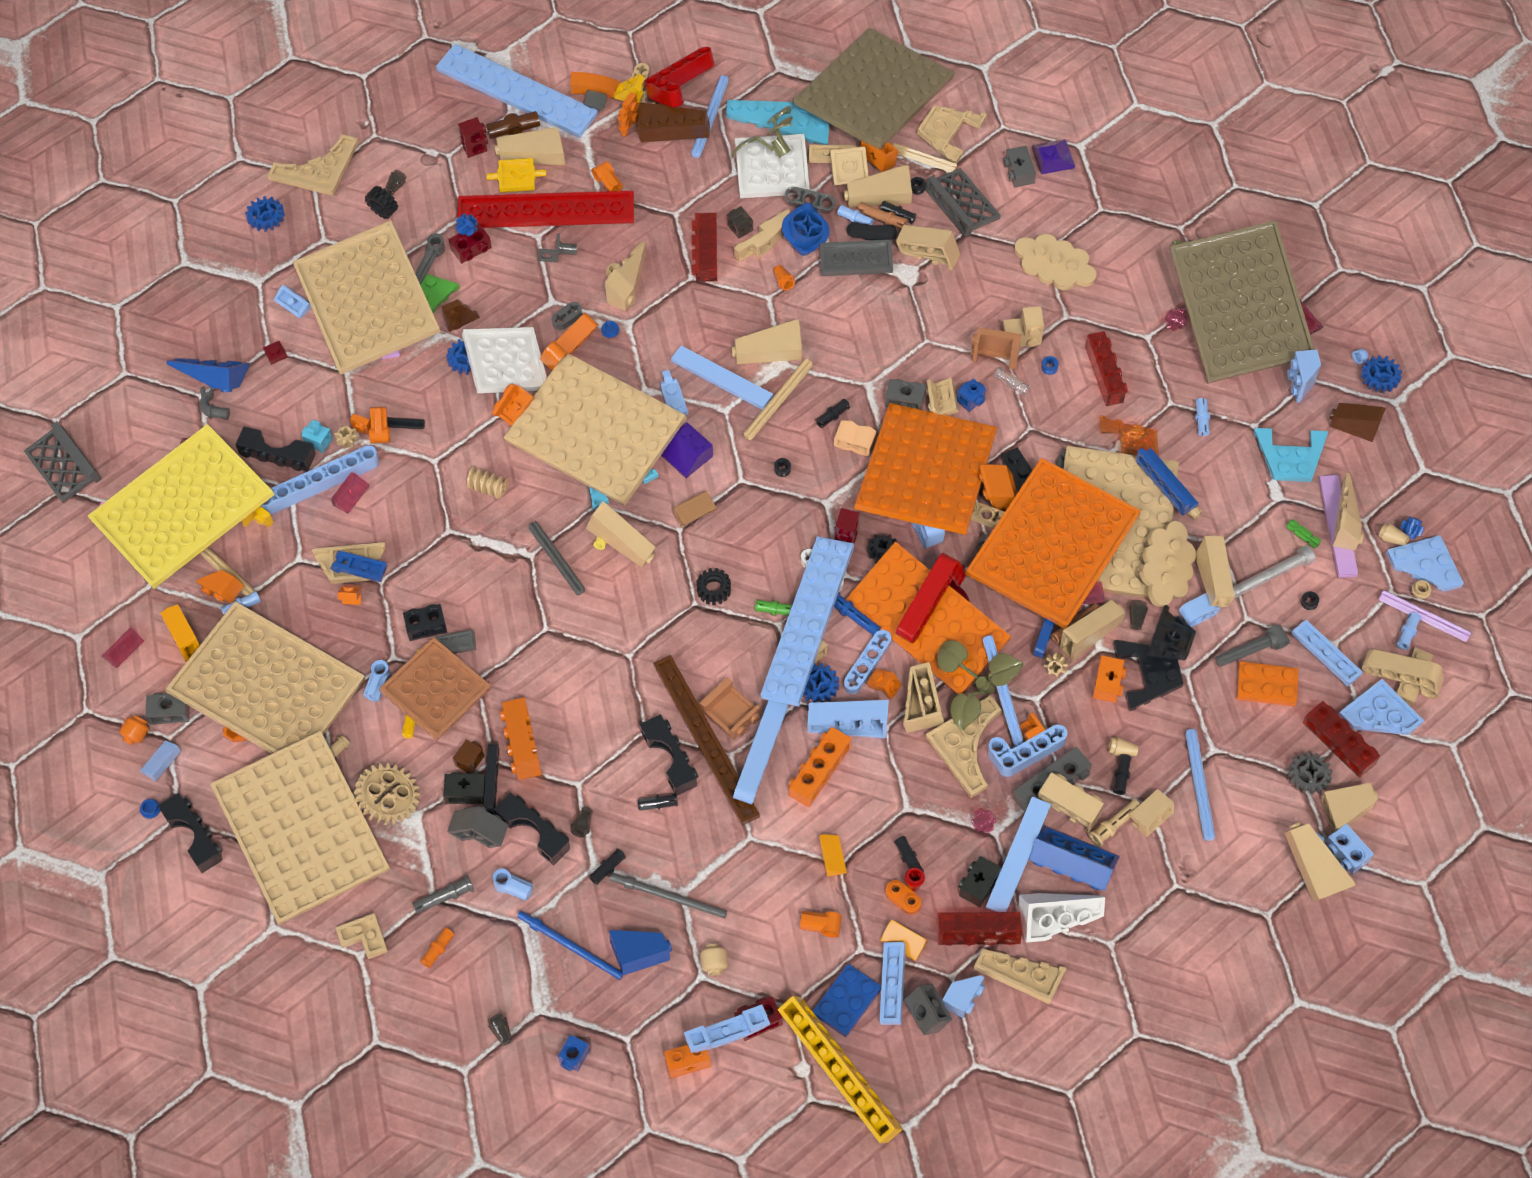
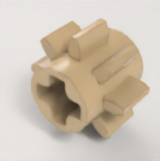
M349 425L339 427L338 433H334L337 445L342 444L344 449L354 447L355 441L359 440L356 435V429L353 428L351 430Z
M1055 651L1053 656L1048 654L1047 662L1044 664V667H1048V674H1056V677L1059 676L1060 672L1065 674L1067 671L1066 666L1070 663L1066 661L1065 654H1058L1057 651Z

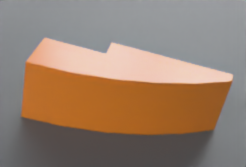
M571 72V94H586L587 90L604 93L607 95V98H614L613 96L618 84L622 83L603 75Z

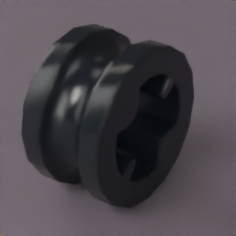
M914 177L911 179L913 194L920 195L924 193L926 182L923 178Z
M785 458L776 460L774 464L775 474L779 477L788 476L791 472L790 461ZM779 466H780V467L786 466V469L783 468L782 470H780V469H779Z
M1308 591L1303 594L1301 605L1306 610H1315L1319 603V596L1315 592ZM1307 598H1312L1311 601L1314 600L1313 604H1309V601L1306 602Z

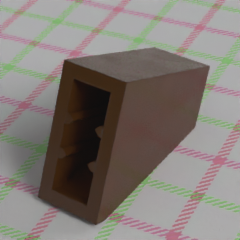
M1339 403L1337 409L1333 408L1329 419L1332 420L1330 427L1373 442L1386 408Z

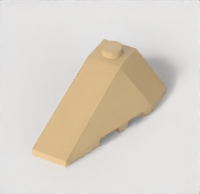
M642 241L631 252L630 258H625L622 261L623 265L621 267L617 266L605 281L607 303L625 312L629 306L634 304L636 299L635 296L646 256L645 242Z
M1346 473L1342 482L1333 546L1356 551L1358 544H1362L1364 533H1361L1362 524L1350 473Z

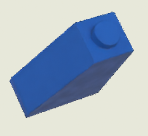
M609 931L610 944L623 975L670 961L672 947L669 939L665 940L663 933Z

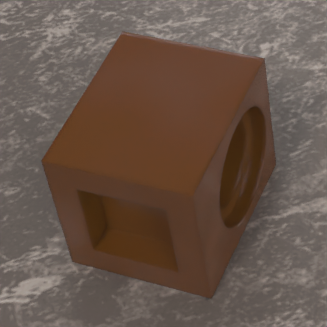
M466 739L453 757L455 766L468 774L474 772L485 757L482 746L475 741L470 742Z

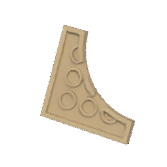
M342 134L336 144L329 149L330 152L322 158L319 156L309 160L308 164L296 166V164L274 162L267 175L268 180L334 196L357 148L358 138Z
M991 695L980 701L981 712L979 716L964 731L954 723L953 719H950L927 733L925 737L970 798L988 788V784L984 780L977 763V746L988 724L1002 713V709Z

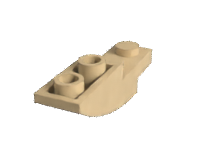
M787 209L784 212L778 213L772 219L764 221L759 226L758 234L756 233L748 240L737 244L734 247L735 259L740 262L752 254L758 259L772 249L783 236L782 222L790 213V210Z

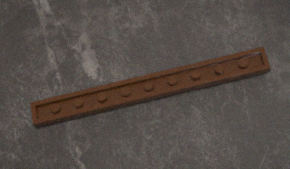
M669 655L654 662V668L741 825L743 826L760 818L754 803L749 804L733 798L739 776L672 656Z

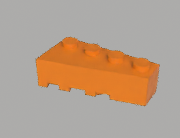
M525 697L502 702L503 710L499 711L502 722L506 721L507 727H503L505 739L509 738L510 740L507 749L509 757L513 756L514 762H511L512 773L517 774L518 780L541 776Z

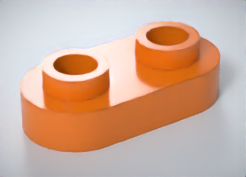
M892 880L886 885V897L903 912L914 915L920 911L921 898L899 880ZM897 887L899 891L894 892L892 888ZM913 900L915 903L911 905L908 901Z

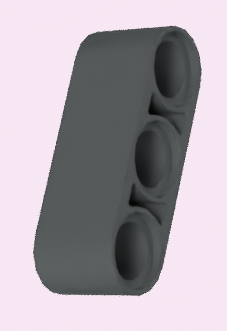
M794 186L789 187L785 191V202L790 206L799 207L807 203L805 201L806 197H813L815 201L812 205L819 213L829 214L835 207V199L828 194ZM795 193L797 198L791 200L788 198V194ZM830 201L832 206L825 208L822 203Z

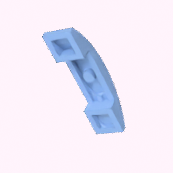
M759 1005L743 1011L742 1015L705 1028L703 1025L686 1031L683 1034L691 1053L742 1039L769 1026L770 1022L763 1005Z

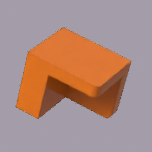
M1033 712L1029 714L1027 721L1019 725L1024 742L1045 731V728Z

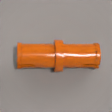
M444 927L437 939L431 942L429 950L420 962L427 968H431L440 954H444L445 947L455 934L450 929Z

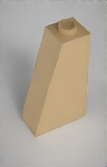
M558 127L496 138L497 145H494L496 156L499 155L500 160L533 158L534 164L565 165Z
M909 165L847 183V190H844V201H848V208H856L861 202L869 206H881L884 200L893 205L911 204L912 189Z
M799 319L735 339V346L732 347V356L736 357L737 364L802 360Z
M602 501L593 513L586 529L640 567H643L645 563L649 564L655 556L653 551L656 547Z
M1205 536L1196 552V562L1210 605L1221 608L1227 607L1232 603L1235 594L1224 536Z
M1110 600L1063 630L1059 649L1073 662L1123 622L1125 616L1123 607Z
M1301 822L1289 826L1290 831L1285 832V836L1312 901L1356 886L1353 879L1309 823L1302 826Z

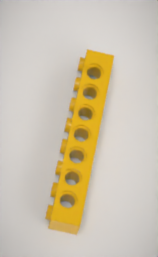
M792 996L777 1009L879 1143L890 1142L903 1130L902 1126L802 997Z

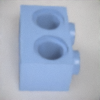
M1345 824L1330 835L1325 843L1332 854L1340 861L1342 867L1352 875L1368 864L1374 855L1348 824ZM1337 840L1343 841L1345 845L1338 844ZM1351 855L1356 856L1359 860H1353Z

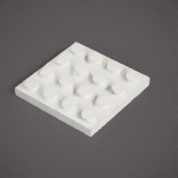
M804 134L782 135L791 151L781 158L778 157L774 150L771 152L760 141L748 143L736 152L740 198L785 196L786 189L791 186L810 190ZM764 136L760 138L770 146H773L771 142L777 139V136ZM751 137L735 138V146L737 147L740 143Z
M533 327L463 329L462 336L477 393L504 392L505 388L511 383L519 384L527 391H538L547 379L543 362L540 360L541 354Z

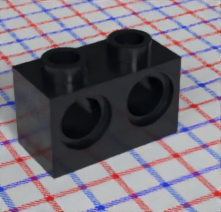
M432 604L425 608L410 609L407 612H403L409 641L447 633L441 604Z

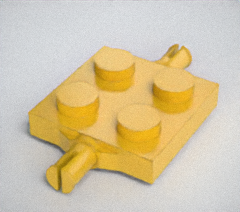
M533 158L498 160L499 168L497 173H486L487 181L498 180L500 193L535 190L536 177L547 176L546 169H535Z

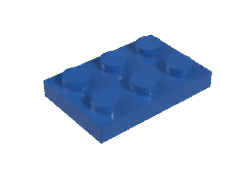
M847 964L813 1012L819 1020L844 1037H847L881 991V985L850 964Z

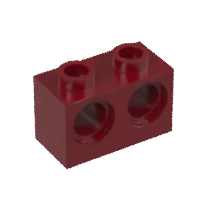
M478 117L458 123L462 147L467 157L470 158L487 152L486 144L489 142L486 134H484L487 133L484 123H480Z
M480 223L476 226L478 230L469 237L467 234L461 235L459 233L449 238L450 249L461 264L492 248L490 237Z
M841 508L835 525L834 540L855 544L859 532L860 512Z
M773 996L760 998L755 1004L741 1006L736 1010L737 1012H734V1017L742 1015L743 1011L759 1005H763L764 1010H771L773 1012L772 1015L767 1016L770 1025L744 1037V1041L783 1025V1018L777 1010L778 1007Z

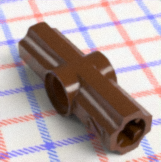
M536 111L519 116L516 113H510L503 120L488 123L486 126L489 137L492 139L507 134L522 133L523 130L540 126V121Z

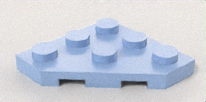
M1441 535L1413 542L1406 546L1402 545L1391 548L1386 552L1394 570L1404 571L1419 581H1427L1437 586V589L1445 592L1460 588L1464 584Z
M1383 679L1350 703L1338 715L1354 730L1409 735L1424 722Z

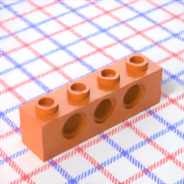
M832 726L828 732L825 731L820 738L818 747H813L807 763L803 762L800 766L798 776L796 778L793 777L789 782V796L810 807L851 748L852 738ZM826 749L834 750L832 753L825 752ZM821 764L823 765V767L816 768L814 767V765ZM806 779H810L813 782L810 784H806L803 781Z

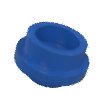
M606 321L601 328L603 336L607 338L616 337L620 331L618 324L614 321Z
M153 799L143 801L140 806L141 815L147 819L155 818L160 813L159 803Z

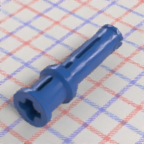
M840 592L838 593L834 607L840 611L842 616H848L873 636L877 631L881 630V626L856 609L852 601H847L841 596Z

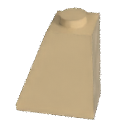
M1371 783L1323 793L1321 803L1332 834L1345 824L1350 826L1374 808L1378 795L1376 790L1372 788Z

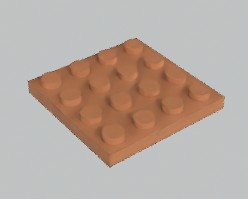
M433 637L379 688V692L438 741L491 689V685Z

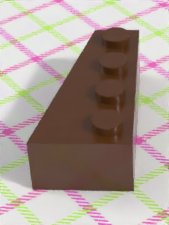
M639 102L637 131L641 142L709 138L710 122L706 111Z

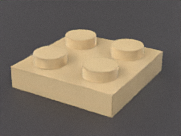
M865 147L830 150L834 186L847 185L849 182L868 177Z

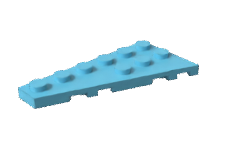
M727 100L726 118L745 124L748 122L756 124V127L762 129L763 127L773 128V121L767 123V121L783 108L791 106V114H783L777 120V124H779L782 120L793 117L791 126L779 128L781 135L804 134L805 140L808 143L814 144L815 142L821 145H828L829 123L793 104L794 102Z

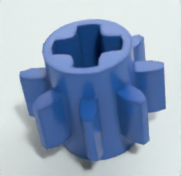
M464 213L456 219V229L461 235L467 234L469 237L478 230L476 227L478 222L473 215L469 214L467 216Z
M1409 516L1408 520L1403 519L1400 529H1403V532L1409 535L1410 538L1416 539L1417 535L1421 536L1424 526H1421L1423 521Z

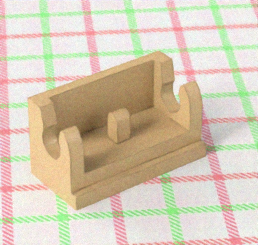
M1157 789L1130 813V818L1133 820L1132 825L1143 833L1145 837H1148L1174 813V802Z

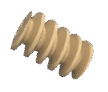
M472 466L467 478L468 488L474 489L476 492L481 491L484 495L488 493L490 497L495 496L496 499H501L508 489L509 478L503 482L502 475L498 479H496V473L489 477L490 472L488 470L483 475L482 468H479L476 472V466Z

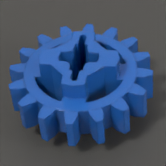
M266 196L263 197V200L257 198V202L251 201L252 206H247L248 211L245 212L247 222L251 225V228L256 227L257 231L263 228L264 232H267V228L274 230L273 226L279 227V222H283V216H285L283 205L279 203V200L274 201L273 197L267 199Z
M458 339V344L451 343L452 348L447 349L449 367L452 366V371L458 369L459 374L464 371L468 375L471 367L464 341Z
M1378 355L1377 359L1372 356L1370 361H1365L1361 370V378L1364 379L1363 384H1369L1368 389L1373 387L1375 392L1378 389L1382 393H1385L1386 389L1391 392L1393 387L1397 388L1401 381L1402 370H1398L1400 365H1394L1395 360L1389 361L1388 356L1382 359L1381 355Z
M814 663L803 696L806 695L807 702L810 699L813 700V703L819 700L824 702V699L830 702L831 695L836 697V690H839V677L836 676L835 670L830 671V665L824 668L823 663L820 666H816Z

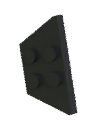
M1168 605L1163 606L1146 655L1186 660L1196 631L1190 625H1187L1179 615L1175 618L1168 611L1170 609Z

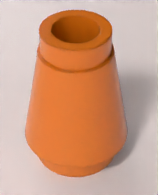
M782 265L775 266L773 272L779 288L785 291L792 289L795 285L794 276Z

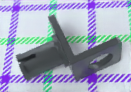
M557 233L555 250L540 248L537 260L558 263L560 254L576 255L577 244L561 243L560 233ZM545 253H548V254H551L552 256H551V257H543L542 255L545 254Z

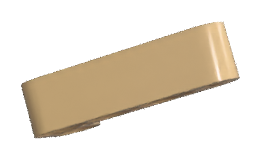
M1370 649L1362 665V670L1367 674L1420 686L1421 693L1431 699L1438 698L1444 683L1442 667L1437 663Z

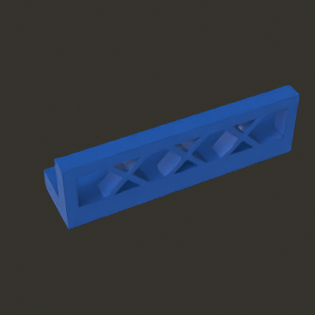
M1143 448L1138 450L1135 461L1182 516L1198 506L1197 500L1151 448L1147 451Z

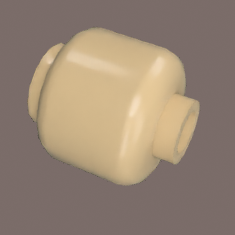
M709 944L706 946V949L701 951L702 970L709 976L723 974L724 970L728 967L727 951L719 947L718 944Z

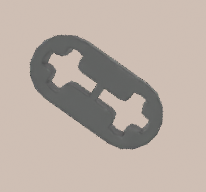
M571 302L552 316L553 327L556 330L568 328L582 316V306L577 302Z

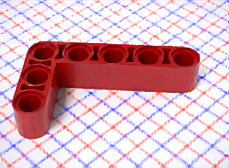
M699 48L645 79L644 83L648 98L669 107H679L684 104L680 86L715 65L711 48Z
M945 553L940 554L900 621L895 632L896 635L910 643H915L950 583L956 586L962 584L966 576V570L960 561Z

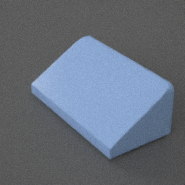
M285 285L281 286L274 298V301L300 319L312 308L309 300Z
M165 740L142 767L140 772L156 782L181 752L179 746Z

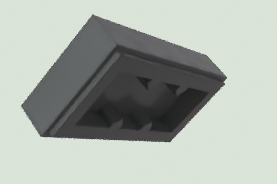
M473 630L436 636V639L453 654L476 650L475 632Z

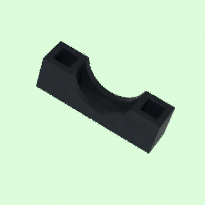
M245 426L235 444L238 453L245 458H256L261 462L275 463L280 467H291L296 471L308 472L316 455L313 444L296 439L290 445L282 448L270 447L264 443L260 430Z
M660 714L639 724L640 732L649 748L663 749L672 756L673 763L666 772V776L674 794L678 796L697 787L698 773L694 767L691 768L688 764L690 760L685 751L682 752L679 748L681 744L676 735L673 736L670 732L672 728L667 719L664 720Z
M510 792L494 808L495 815L501 817L502 821L509 824V829L516 826L534 828L540 835L537 845L539 854L554 866L570 850L569 838L563 832L558 833L549 820L546 819L544 821L539 817L540 814L536 809L527 807L525 801L517 795L515 797Z
M177 793L158 805L171 828L185 827L194 832V840L188 849V853L201 873L223 861L220 856L222 850L217 842L212 844L210 841L211 833L207 827H201L200 823L202 820L197 812H191L190 808L192 805L187 797L182 798Z

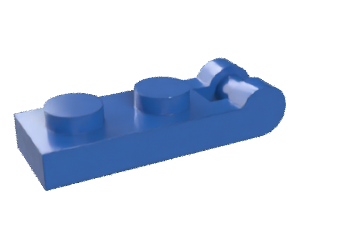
M337 551L336 561L332 563L330 569L336 573L343 572L381 582L388 566L386 562L344 551Z

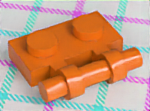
M630 92L624 100L622 109L619 110L618 114L619 132L624 137L628 135L629 128L638 121L639 103L637 102V94Z

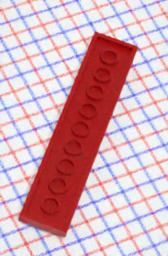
M634 190L458 196L457 219L464 213L467 216L471 214L483 228L634 223Z

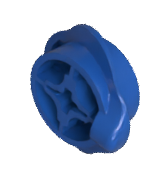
M804 203L797 207L782 222L784 237L802 256L815 251L820 246V243H825L829 237L830 229L827 221L811 203Z

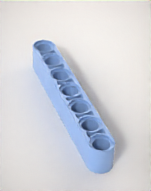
M364 446L270 488L274 496L263 503L261 507L272 515L375 469L379 465L377 451L373 446Z
M768 700L733 795L734 799L753 804L789 704Z

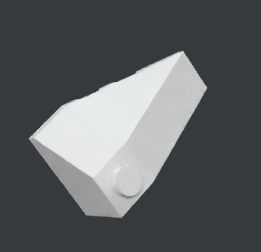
M1048 893L1019 895L1018 915L1025 942L1046 941L1057 933L1068 932L1069 928L1079 924L1084 925L1103 917L1105 897L1098 895Z

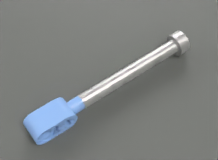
M1306 545L1298 549L1296 555L1233 586L1234 599L1300 565L1306 567L1316 561L1314 552ZM1207 593L1185 603L1179 609L1180 614L1191 627L1215 616L1220 611V607L1210 605Z

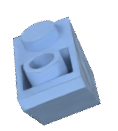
M980 975L952 982L942 999L947 1010L961 1018H964L966 1013L970 1014L975 1006L973 1001L976 995L980 997L985 988V985H983L984 977Z

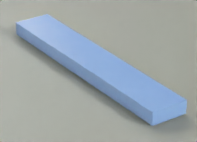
M680 346L671 358V362L762 410L773 398V393L683 346Z
M1035 797L1031 798L990 895L986 909L1005 916L1030 857L1035 840L1051 807L1050 803Z

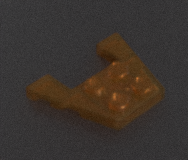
M1100 415V434L1119 433L1122 454L1137 456V452L1141 448L1145 451L1151 448L1159 457L1157 430L1136 424L1132 426L1123 423L1121 420L1116 419L1114 421L1107 419V416Z

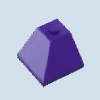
M1066 139L1032 145L1041 174L1075 168Z

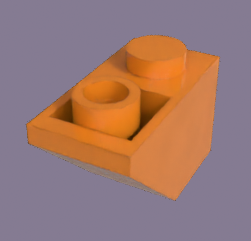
M223 570L199 578L196 581L202 587L200 590L208 596L212 594V597L221 603L225 601L231 604L244 587L238 579Z

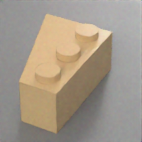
M903 225L896 240L900 253L918 259L924 257L933 260L932 264L935 265L938 262L947 265L950 270L954 269L960 257V251L953 232L947 229Z
M930 662L910 667L906 713L903 723L906 733L942 725L944 719Z
M1051 772L1038 794V798L1050 803L1054 810L1057 812L1062 811L1070 816L1069 820L1075 823L1077 820L1086 827L1084 831L1087 833L1092 831L1102 815L1104 803H1102L1098 796L1085 793L1081 786L1070 784L1060 774L1055 775Z

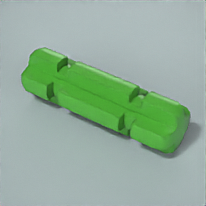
M1292 519L1287 524V529L1291 532L1294 531V534L1304 542H1309L1308 545L1313 549L1320 545L1321 540L1317 536L1313 537V533L1302 525L1299 526L1296 520Z

